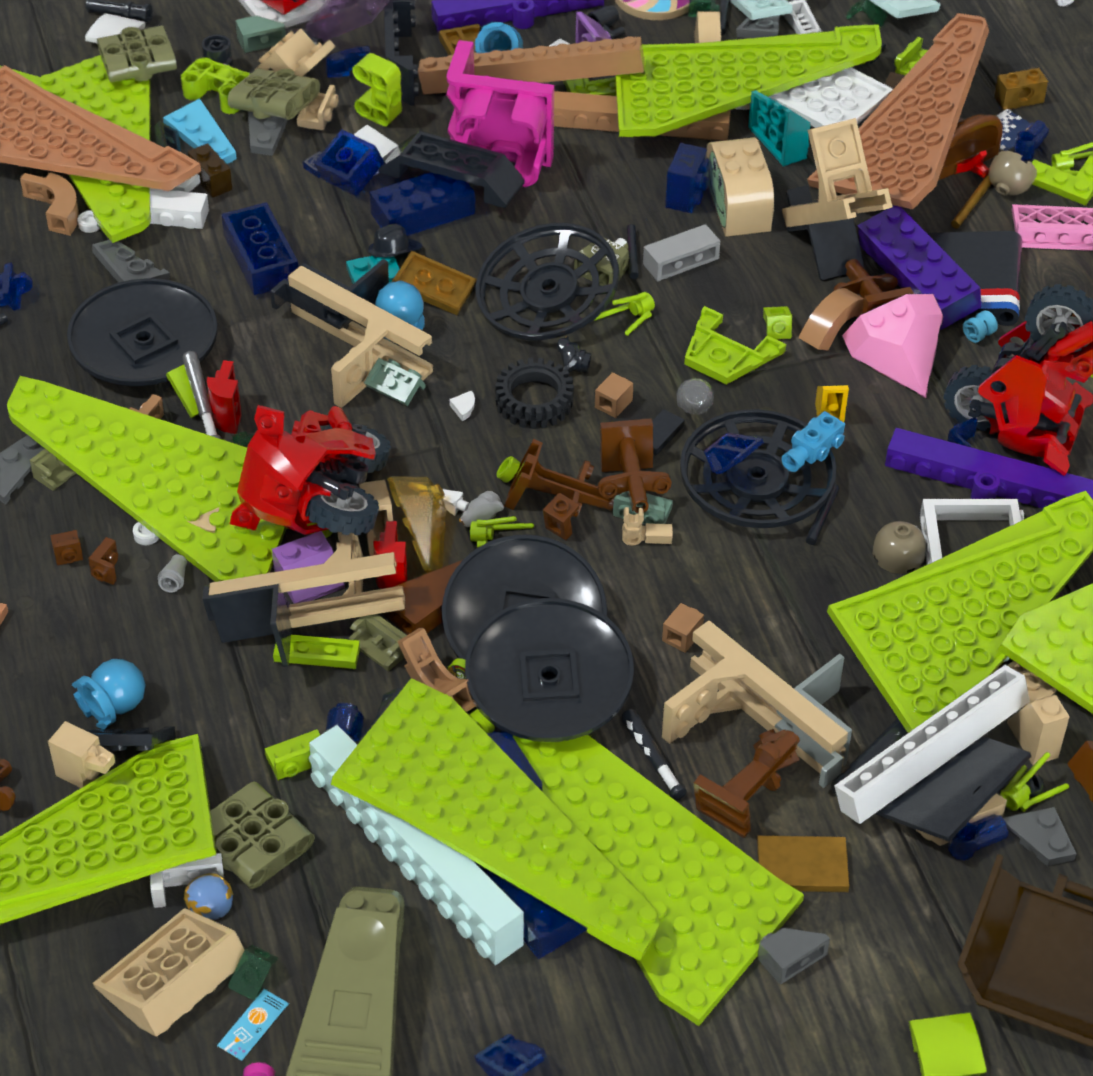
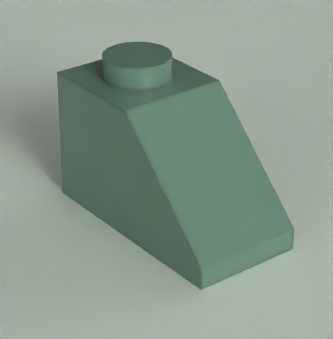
M260 16L236 20L237 38L244 53L274 47L286 36L285 25L281 22Z

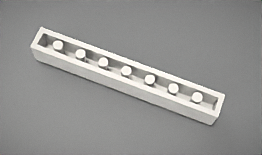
M1004 665L837 783L835 790L841 812L861 824L1028 704L1030 700L1025 676Z

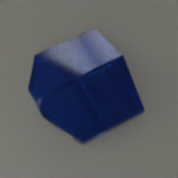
M727 432L708 447L704 453L711 470L721 474L740 463L764 442L762 438Z
M507 1034L474 1057L488 1076H522L543 1062L546 1052L535 1044L517 1040L513 1035Z

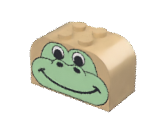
M757 138L709 142L706 149L705 179L725 237L771 231L774 208L773 184Z

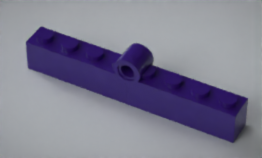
M432 0V20L438 34L439 31L479 24L481 27L493 22L504 23L513 21V25L516 28L528 29L534 25V17L603 6L604 0Z
M895 428L887 450L885 466L971 489V499H997V497L1017 499L1020 503L1042 509L1063 498L1086 491L1093 499V480L1069 473L1063 476L1054 469Z

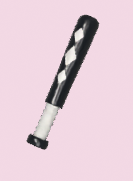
M634 709L626 710L622 714V721L655 771L661 775L668 785L670 797L674 800L683 798L687 793L685 786L678 783L669 768V763L661 753L639 714Z

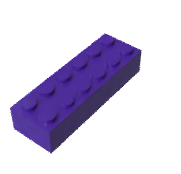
M894 205L892 208H888L857 225L859 245L886 273L897 278V285L900 288L911 287L914 294L934 295L943 314L940 330L982 307L980 287L900 206Z

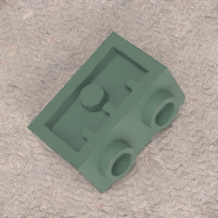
M378 358L364 381L366 387L406 406L409 405L418 388L424 390L426 387L420 373L413 369L406 371L401 368L402 366L392 359L385 361Z
M628 491L615 496L613 516L624 519L625 507H629L630 514H638L632 511ZM646 493L649 508L644 512L642 524H665L672 510L673 500ZM640 502L636 506L642 507L644 503Z

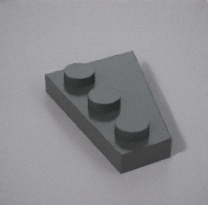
M779 15L751 20L748 17L736 29L737 37L750 39L778 36Z
M110 240L92 244L93 254L118 283L144 278L170 280V272L165 269L159 270L155 268L154 262L149 259H140L135 255L134 250L119 241L112 243Z

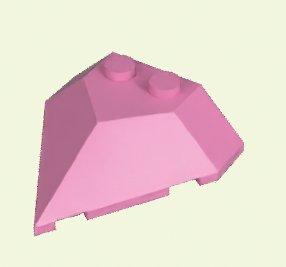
M906 294L860 315L842 336L852 358L869 365L873 370L904 387L914 390L918 395L926 399L927 386L933 368L943 314L933 294Z

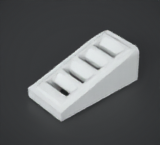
M805 0L789 2L792 5V13L783 14V16L797 34L822 32Z

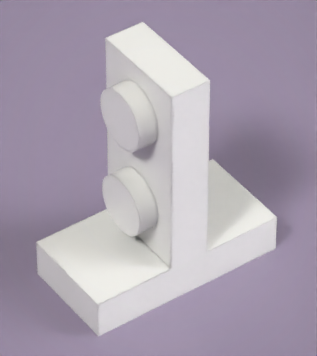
M221 853L151 874V894L154 908L166 907L165 887L188 885L194 878L208 873L217 874L224 878Z

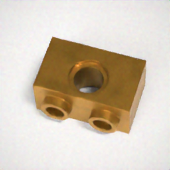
M1039 68L998 75L994 98L1002 110L1044 103L1048 80Z

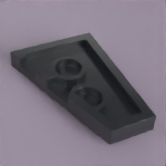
M165 726L163 729L150 733L149 727L126 730V733H123V729L120 728L85 730L99 737L100 746H110V750L128 749L127 746H136V750L139 751L153 750L154 745L176 737L175 726Z

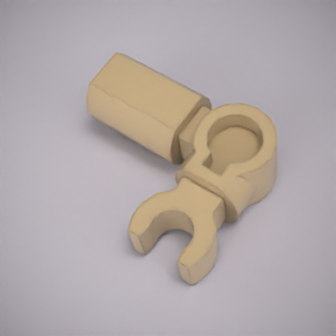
M625 507L624 524L622 526V539L625 544L633 546L641 541L655 544H672V524L646 523L645 526H642L644 521L643 508H639L638 514L632 515L629 513V507Z

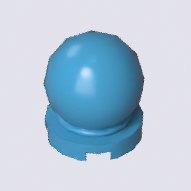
M501 22L485 25L475 40L476 53H488L495 50L507 51L516 48L523 49V40L520 33L514 27Z
M404 281L388 283L379 291L375 306L420 330L424 329L425 321L422 314L424 301L415 286Z
M111 659L103 662L92 673L91 678L82 676L72 683V686L74 688L77 687L78 691L73 695L85 716L89 718L93 715L99 721L96 726L105 729L116 721V714L129 712L143 699L146 684L142 672L133 663L124 659Z

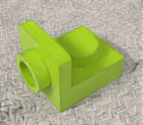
M788 307L763 308V318L767 324V335L774 339H790L792 337V314Z

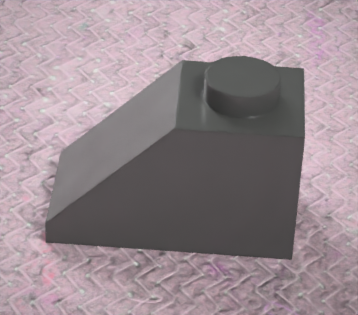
M782 928L776 933H769L762 938L759 943L757 959L781 985L825 957L828 953L830 938L827 934Z

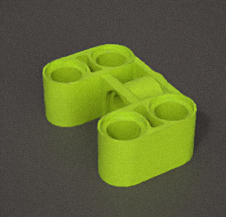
M369 53L352 70L358 81L371 87L355 102L354 106L357 113L362 117L382 126H387L402 112L401 72L394 63Z
M199 58L181 75L183 96L188 100H197L208 90L219 92L222 112L234 114L239 109L229 107V92L250 74L232 68L229 65L215 62L209 58Z

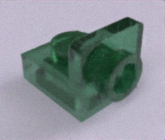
M689 0L688 17H697L698 12H719V5L715 4L716 0Z

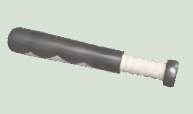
M188 351L183 354L182 359L199 415L207 432L206 434L221 439L215 429L212 418L213 412L198 355L195 351Z

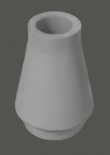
M179 554L172 556L169 563L158 574V584L162 590L173 593L183 587L187 564L184 556Z

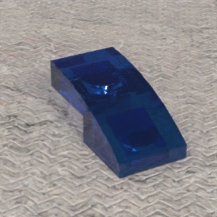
M370 47L350 48L327 56V77L350 76L349 71L353 70V67L370 53Z

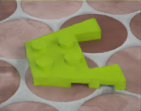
M704 306L701 311L700 320H698L696 325V331L694 336H692L685 355L684 364L727 385L782 355L786 351V344L767 335L754 350L714 332L723 322V314Z

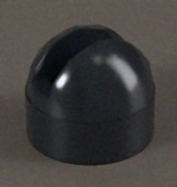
M1035 773L1026 782L1031 791L1029 798L1042 794L1044 788L1042 777Z

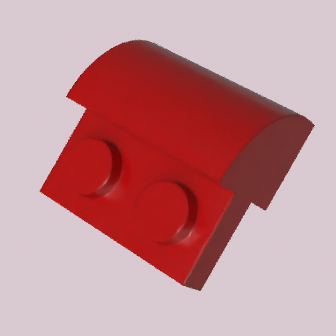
M223 360L221 369L216 371L215 378L207 377L209 402L213 412L214 425L223 432L236 434L242 417L238 380H235L233 361Z
M386 521L385 532H380V541H373L374 555L394 552L397 566L395 567L396 574L375 577L379 589L397 586L407 582L408 578L406 542H398L397 521Z

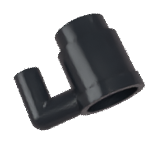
M604 6L587 15L598 22L609 33L612 40L625 34L623 27L613 31L609 28L619 20V13L614 6Z

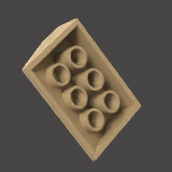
M184 908L97 979L93 985L138 1027L157 1037L159 1034L167 1031L171 1024L184 1013L189 1012L205 995L213 992L224 979L238 971L240 966L249 957L234 930Z

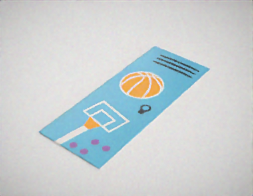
M264 989L217 1046L243 1060L289 1003Z

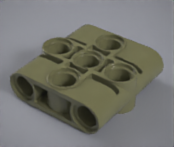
M163 25L142 30L137 27H127L121 31V34L97 38L100 56L110 83L131 78L137 81H146L152 78L153 74L177 69L174 52Z
M258 68L231 89L228 95V105L230 108L253 112V116L259 119L270 116L292 119L318 96L320 83L318 79L297 76L291 69H281L276 72Z
M258 782L247 784L210 811L216 854L221 853L223 868L232 871L250 889L259 887L304 854L312 846L315 836L289 812L286 802L275 799Z

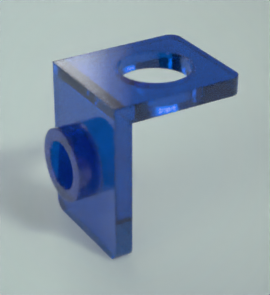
M971 418L955 425L954 428L949 430L947 441L971 447L966 440L974 437L978 419Z

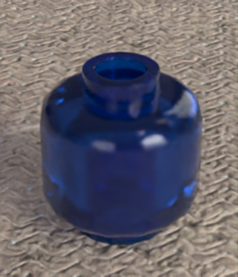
M338 703L336 707H333L328 712L325 732L338 725L354 742H357L362 735L364 715L358 710L356 705Z

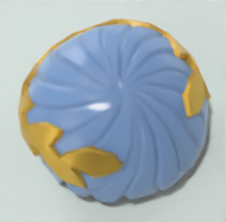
M208 873L194 878L188 884L184 892V900L192 912L215 920L222 918L230 910L233 892L230 884L224 878L217 874Z

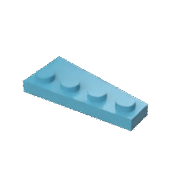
M200 99L163 117L164 123L177 130L178 136L192 148L208 143L226 164L237 159L236 151Z

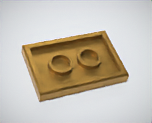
M411 251L392 282H407L419 290L423 301L458 315L475 287L477 279Z
M758 836V863L798 891L811 892L849 891L846 837Z

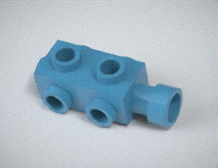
M826 411L817 418H812L804 429L798 430L791 439L792 449L782 456L784 467L791 472H796L804 465L805 461L813 464L816 460L821 462L825 460L831 447L839 448L843 443L845 423Z

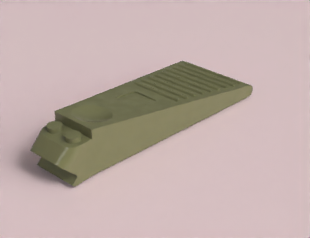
M359 886L351 888L342 898L339 907L336 908L286 1076H392L399 950L405 920L403 919L404 899L399 892Z

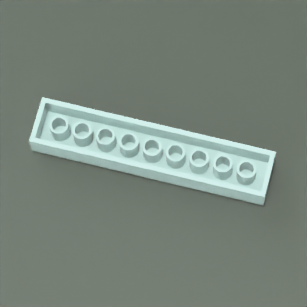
M338 725L309 742V760L312 765L311 778L315 785L319 788L323 787L328 792L331 801L336 806L340 805L346 811L350 821L353 824L358 823L364 829L366 837L372 843L376 842L382 848L385 857L389 861L394 860L400 866L401 872L406 879L413 880L418 885L422 895L428 900L430 898L433 900L442 916L446 919L450 918L456 924L459 933L464 938H469L475 944L477 951L483 958L488 957L497 965L523 946V911L471 859L410 823L331 785L332 776L357 746Z

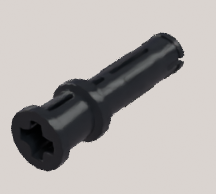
M106 0L86 1L87 12L143 20L145 23H150L152 19L153 8L149 3L141 5L135 4L133 1L126 3Z

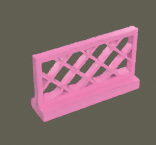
M1012 205L1015 232L1019 233L1022 237V247L1093 251V208Z

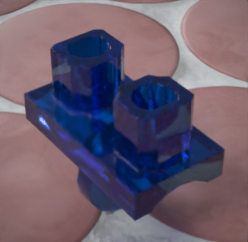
M12 263L5 264L4 273L0 274V307L10 305L13 310L20 309L21 294L32 289L33 280L24 272L16 274L13 271Z

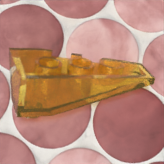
M392 476L388 478L396 506H401L407 516L402 520L405 527L409 529L415 538L412 543L423 569L430 573L442 568L446 507L443 501L445 493L439 484L435 485L428 477Z

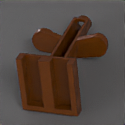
M851 259L845 265L846 275L850 282H841L834 287V291L846 288L855 294H860L864 298L862 314L906 294H914L911 287L892 290L898 284V280L894 275L885 273L883 275L870 276L857 259Z
M652 419L600 423L602 472L623 470V473L601 479L598 484L599 493L601 496L610 499L628 491L632 511L639 513V508H643L644 512H646L649 505L645 490L664 494L669 491L672 485L670 476L665 472L641 471L644 468H653ZM640 502L644 503L642 507L636 506Z
M533 439L520 462L517 473L514 475L504 507L514 510L526 488L552 495L561 493L579 504V510L573 515V517H577L582 503L611 511L614 506V498L609 499L601 496L598 486L584 482V479L589 480L594 469L590 461L585 460L583 462L577 479L544 468L538 461L543 442Z
M786 730L774 743L766 742L761 744L755 750L753 761L722 787L700 774L694 781L696 810L745 838L751 830L750 810L747 801L762 785L772 791H776L781 786V777L775 771L797 749L800 738L794 732Z

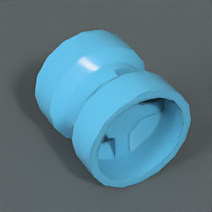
M987 310L981 311L975 318H970L963 323L965 336L974 343L983 340L985 335H991L998 328L996 318Z

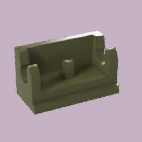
M46 449L30 459L33 478L52 491L76 474V472Z
M378 614L361 616L350 627L354 633L349 637V640H359L360 651L388 672L405 658L397 641L407 635Z

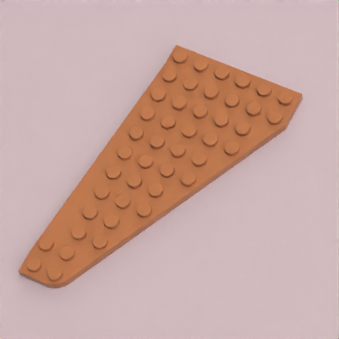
M958 13L933 39L934 44L859 127L872 190L888 188L892 205L914 209L937 185L989 33L987 22L983 17ZM817 170L807 179L810 187L819 188ZM854 177L833 182L835 192L857 193Z
M7 66L0 68L1 163L162 189L164 191L174 189V187L201 172L200 163L169 146L164 148L52 94Z

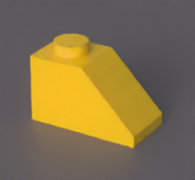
M817 386L815 402L817 417L826 411L844 422L849 387Z

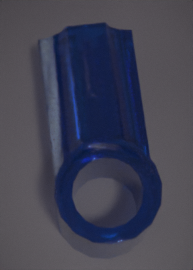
M1037 120L1035 123H1031L1026 130L1017 133L1014 153L1020 154L1022 161L1033 159L1035 150L1048 136L1049 129L1046 127L1045 122Z
M996 814L973 823L968 822L950 841V854L959 860H968L973 857L975 851L1006 839L1009 833L1006 822L1001 815L997 816Z

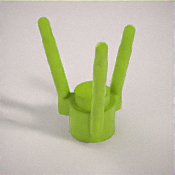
M1093 142L1070 150L1060 151L1059 154H1053L1052 167L1076 176L1079 171L1070 170V168L1074 167V160L1089 157L1093 151L1072 154L1093 147Z
M647 292L617 299L612 302L613 305H624L602 312L595 320L630 308L632 314L641 317L625 331V335L628 336L645 319L652 317L650 311L654 309L655 303L652 296Z
M514 516L472 521L470 540L471 542H477V548L488 543V540H493L494 530L534 528V524H504L515 522L517 518Z
M1046 752L1024 776L1023 774L1027 770V766L1023 765L1010 783L1001 791L1000 796L1007 800V808L1013 811L1020 808L1025 812L1030 806L1069 788V785L1065 783L1029 799L1031 791L1026 782L1050 757L1049 752Z

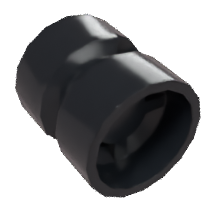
M220 34L206 37L202 41L204 58H209L233 68L231 41L229 38Z

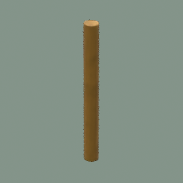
M989 174L951 222L953 228L957 229L961 226L992 185Z

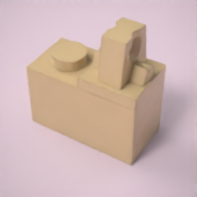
M66 721L48 741L56 776L80 788L94 781L99 773L106 774L115 763L114 755L100 746L99 737Z

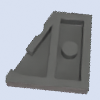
M1055 807L1002 818V829L1005 831L1010 829L1020 838L1019 843L1027 850L1034 852L1036 857L1046 866L1075 860V849Z

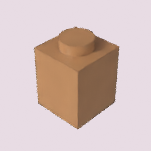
M613 372L595 390V408L614 418L633 401V382Z
M680 603L663 623L662 641L686 653L694 643L692 641L693 631L703 625L704 614L695 608H690Z

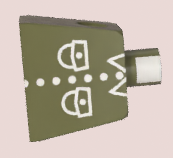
M604 238L615 252L619 265L620 280L628 268L629 245L622 238H618L615 242ZM591 243L579 252L590 259L600 248ZM605 256L595 265L599 274V285L601 286L612 284L613 281L612 267L609 259ZM574 259V270L583 263ZM588 271L582 276L592 281L590 271Z

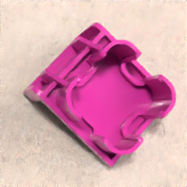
M458 40L447 72V82L449 84L447 97L455 107L448 127L450 139L504 154L510 162H516L515 168L525 179L522 187L533 185L538 180L541 167H551L553 161L554 85L474 75V42Z

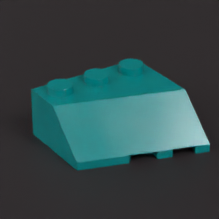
M756 90L752 91L749 129L782 166L806 159L809 148L808 130L810 129L811 122Z

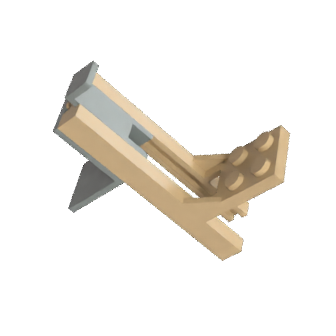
M707 621L693 631L692 641L700 646L703 652L700 657L694 655L691 658L690 667L701 676L664 703L662 738L670 744L678 737H684L690 728L698 722H704L712 713L742 709L766 730L774 729L777 733L785 729L794 732L800 738L795 751L800 758L820 773V786L825 788L841 774L842 767L847 764L852 729L822 706V704L840 689L844 657L838 654L797 687L792 688L711 621Z

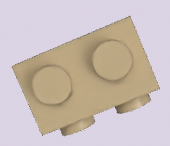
M330 85L326 94L319 93L310 104L300 111L297 118L298 127L324 130L327 122L331 121L333 108H336L338 105L339 97L338 94H335V85Z

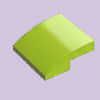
M970 1013L909 1021L914 1053H918L922 1076H972L987 1072L978 1034Z

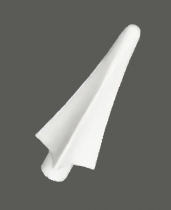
M416 482L408 483L409 487L435 501L454 516L458 510L465 512L470 504L463 500V492L430 487Z

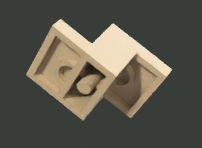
M302 29L298 30L295 34L291 31L282 41L280 40L258 60L261 64L256 69L268 70L272 68L276 72L281 69H291L295 72V75L303 76L336 46L330 40L324 45L320 42L315 45Z

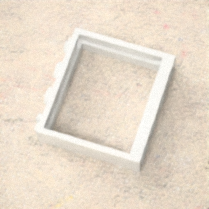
M923 499L920 522L922 533L926 540L925 556L927 565L942 558L937 520H1009L1011 526L1024 520V512L1019 510L1018 500Z

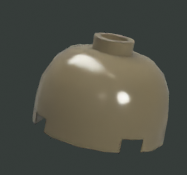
M1001 151L998 155L996 154L990 165L989 179L999 194L1020 195L1030 188L1037 176V170L1030 161L1026 164L1021 160L1022 156L1018 153Z
M905 521L890 522L883 526L876 534L872 554L878 560V565L891 573L905 574L909 569H919L924 563L926 540L917 526Z

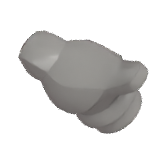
M486 491L470 502L468 509L463 512L459 521L465 527H470L472 521L494 518L497 512L504 509V505L496 493Z

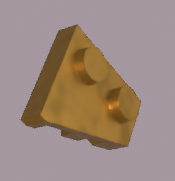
M475 24L439 31V39L448 56L454 55L458 40L474 42L475 53V40L480 32V25Z

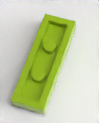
M291 635L289 663L356 669L360 641ZM275 644L273 659L274 662H281L277 644Z

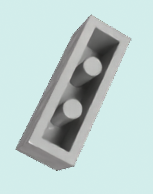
M704 224L644 246L643 265L657 281L719 259L720 240Z

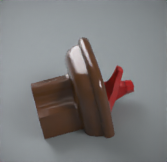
M978 114L964 120L961 117L959 118L938 180L966 171L974 172L981 177H986L989 174V169L983 163L999 154L1003 134V123L999 117Z

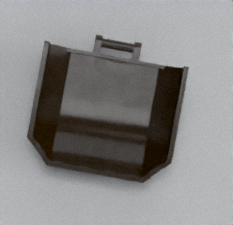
M997 854L957 966L977 1005L1093 1048V907L1062 896L1065 891L1093 901V889L1070 881L1067 876L1062 874L1058 876L1053 893L1019 881L1002 868L1004 856Z

